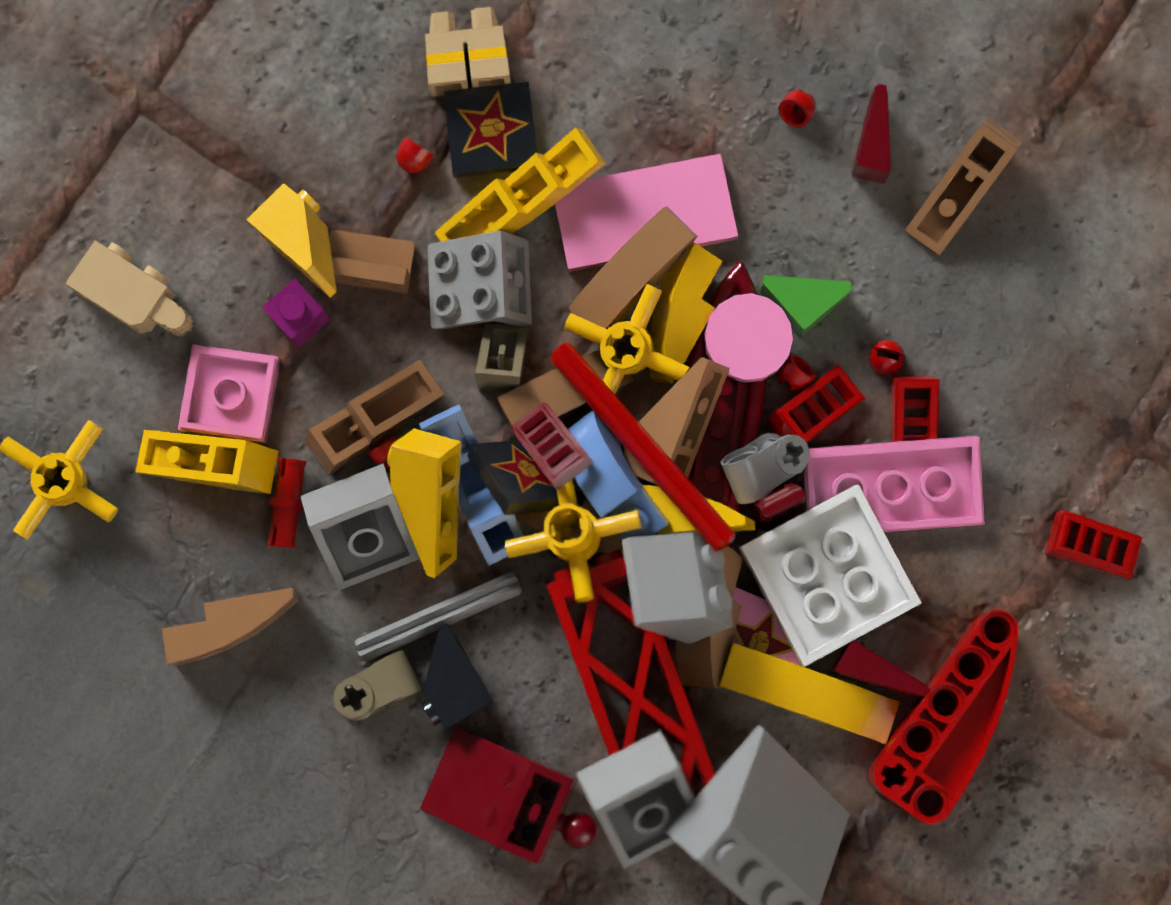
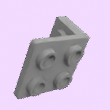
M495 231L428 245L430 320L433 329L441 330L490 321H497L512 326L532 325L529 247L527 239L504 231Z

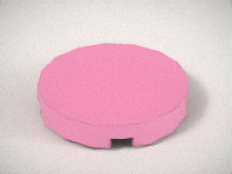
M750 293L734 295L718 305L709 317L704 341L706 354L709 359L729 367L728 377L746 383L762 381L776 373L789 356L793 336L791 323L783 309L767 297Z

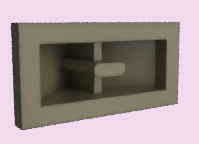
M485 323L475 373V381L479 391L508 393L523 385L528 327Z

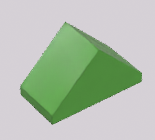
M764 275L760 284V293L763 297L771 299L783 309L791 323V329L801 338L847 299L851 292L852 282Z

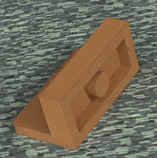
M332 230L330 232L329 242L335 283L408 294L415 254L414 242Z

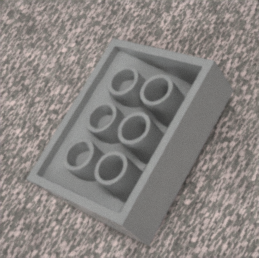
M758 725L666 833L747 905H820L850 813L765 729Z

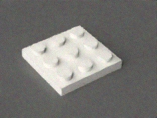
M859 485L850 487L738 547L800 665L803 667L921 604Z

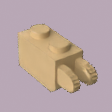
M95 240L65 283L75 293L139 334L151 332L157 324L166 331L172 332L173 335L176 334L178 337H184L194 327L192 325L194 322L191 319L192 317L173 301L176 295L166 286L169 279L149 265H147L144 271L130 263L134 256L113 242L106 248Z

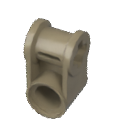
M401 650L343 680L334 691L333 702L341 715L349 720L360 721L386 708L394 707L421 693L423 689L404 650ZM351 689H355L359 694L366 692V697L361 700L363 708L358 711L352 706L345 707L344 702L350 699L348 691Z

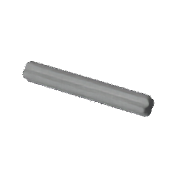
M514 572L506 573L356 639V650L363 661L372 660L438 631L445 624H454L520 595L522 588Z

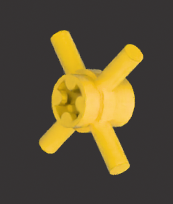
M646 284L630 322H618L606 329L573 313L568 316L565 322L564 329L600 345L601 358L606 366L609 367L603 381L614 394H616L624 375L639 373L646 367L676 381H679L690 370V367L654 351L653 339L648 330H646V326L661 296L662 290ZM627 334L632 336L631 344L638 348V352L635 357L625 355L621 359L617 357L616 349L619 350L620 344L623 342L622 338Z
M88 420L65 454L51 453L42 458L11 437H6L0 445V452L31 472V487L36 495L13 529L14 532L28 540L51 505L66 506L74 502L79 503L107 523L112 521L118 512V508L87 488V476L83 466L80 464L103 431L101 427ZM63 467L62 477L69 481L68 485L64 489L59 486L49 488V480H53L54 475L58 472L56 469Z
M572 479L557 490L559 506L555 507L547 515L544 522V532L506 540L505 547L509 558L551 549L559 559L570 564L576 602H588L593 600L594 596L587 559H590L597 552L601 537L642 528V522L638 510L597 520L588 510L577 505ZM580 523L579 527L582 535L577 540L573 538L571 540H564L563 543L562 538L567 539L572 535L570 526Z

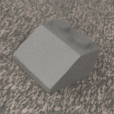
M384 464L301 496L309 529L339 591L420 559L391 489L390 478Z
M693 532L629 537L622 540L635 626L688 644L733 627L731 615L732 598L726 587L723 570L725 559L722 550L715 551L703 536Z
M661 731L576 773L623 868L676 842L666 832L693 802L694 797Z

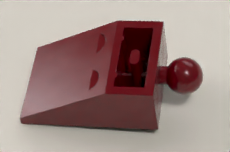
M455 726L422 802L421 810L537 865L544 862L556 831L561 832L562 838L567 845L576 849L590 846L597 836V825L590 815L583 812H575L570 815L564 814L577 784V778ZM547 782H552L557 787V795L551 800L544 798L541 793L542 786ZM528 824H534L539 828L540 834L536 841H529L524 836V829Z

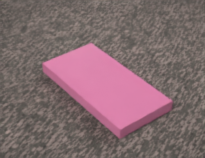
M721 154L587 179L555 204L568 273L604 266L635 233L663 207L667 206L698 236L693 243L701 247L737 240L738 232Z
M978 436L809 448V461L806 468L803 469L804 493L806 495L805 512L850 487L859 485L883 532L985 525L980 437Z

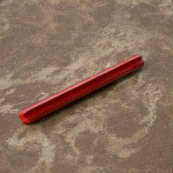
M567 342L557 347L551 353L552 363L715 551H721L726 548L735 537V532L578 351Z

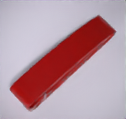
M992 610L980 614L973 620L929 682V691L926 696L917 699L869 768L868 779L872 788L919 822L937 824L948 817L972 779L997 727L1009 690L1018 640V624L1010 613L1004 610ZM989 619L998 620L1004 628V636L999 643L991 642L984 633V626ZM965 654L973 656L979 665L978 673L973 679L963 677L958 668L960 658ZM940 690L948 692L953 700V708L945 716L938 714L932 705L934 695ZM916 726L922 728L928 737L926 747L917 753L912 751L906 742L909 730ZM897 765L900 770L896 775L901 777L899 784L889 783L885 786L882 782L886 777L881 775L882 769L884 767L894 768ZM931 790L937 795L938 807L933 814L925 816L919 811L917 800L921 793Z

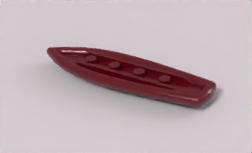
M742 261L737 262L708 301V304L715 309L720 303L734 295L750 293L757 295L749 272ZM707 324L687 357L686 366L690 368L701 357L710 360L706 354L704 341ZM727 376L688 479L705 498L721 503L741 514L743 504L737 503L722 468L721 460L731 452L743 448L758 438L764 406L766 379L745 383ZM733 541L728 545V547H732Z

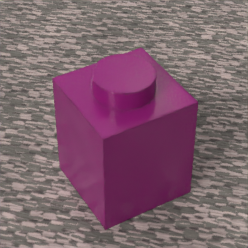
M295 278L262 307L269 318L298 349L330 321L324 309Z

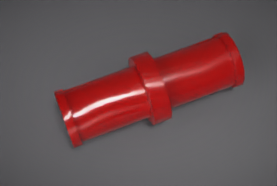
M278 458L279 465L275 495L269 499V506H273L267 545L295 549L299 510H304L301 492L307 461Z

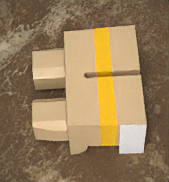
M493 7L471 10L473 29L456 30L453 12L446 11L431 14L430 33L425 34L427 77L431 97L444 96L443 91L469 88L465 53L467 52L473 88L511 84L503 26H498Z

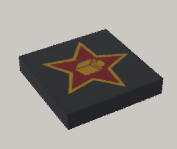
M529 81L443 91L453 178L516 171L530 157L537 153Z
M519 440L471 444L467 456L504 515L552 511L555 507L559 506L557 489ZM573 478L577 505L582 508L586 496L575 478Z

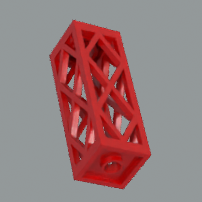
M615 550L595 558L596 566L589 569L594 599L587 603L580 641L566 603L568 606L578 603L575 599L570 567L554 573L555 582L547 584L548 591L609 756L620 750L591 671L631 702L622 750L634 744L641 710L684 744L680 769L689 788L694 763L705 788L715 776L664 636L635 626L633 609L611 592V590L627 585L628 582L625 558L621 550ZM599 601L643 635L633 688L589 654ZM652 650L680 725L643 697Z

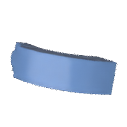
M458 404L419 423L422 431L461 441L458 504L489 566L508 556L505 547L506 540L523 537L524 534L514 514L504 515L469 460L467 454L470 446L478 442Z
M594 410L568 428L569 432L593 461L591 465L574 478L601 518L603 516L611 517L639 511L642 528L618 533L623 540L629 537L653 536L669 523V520L627 464L621 451V441Z

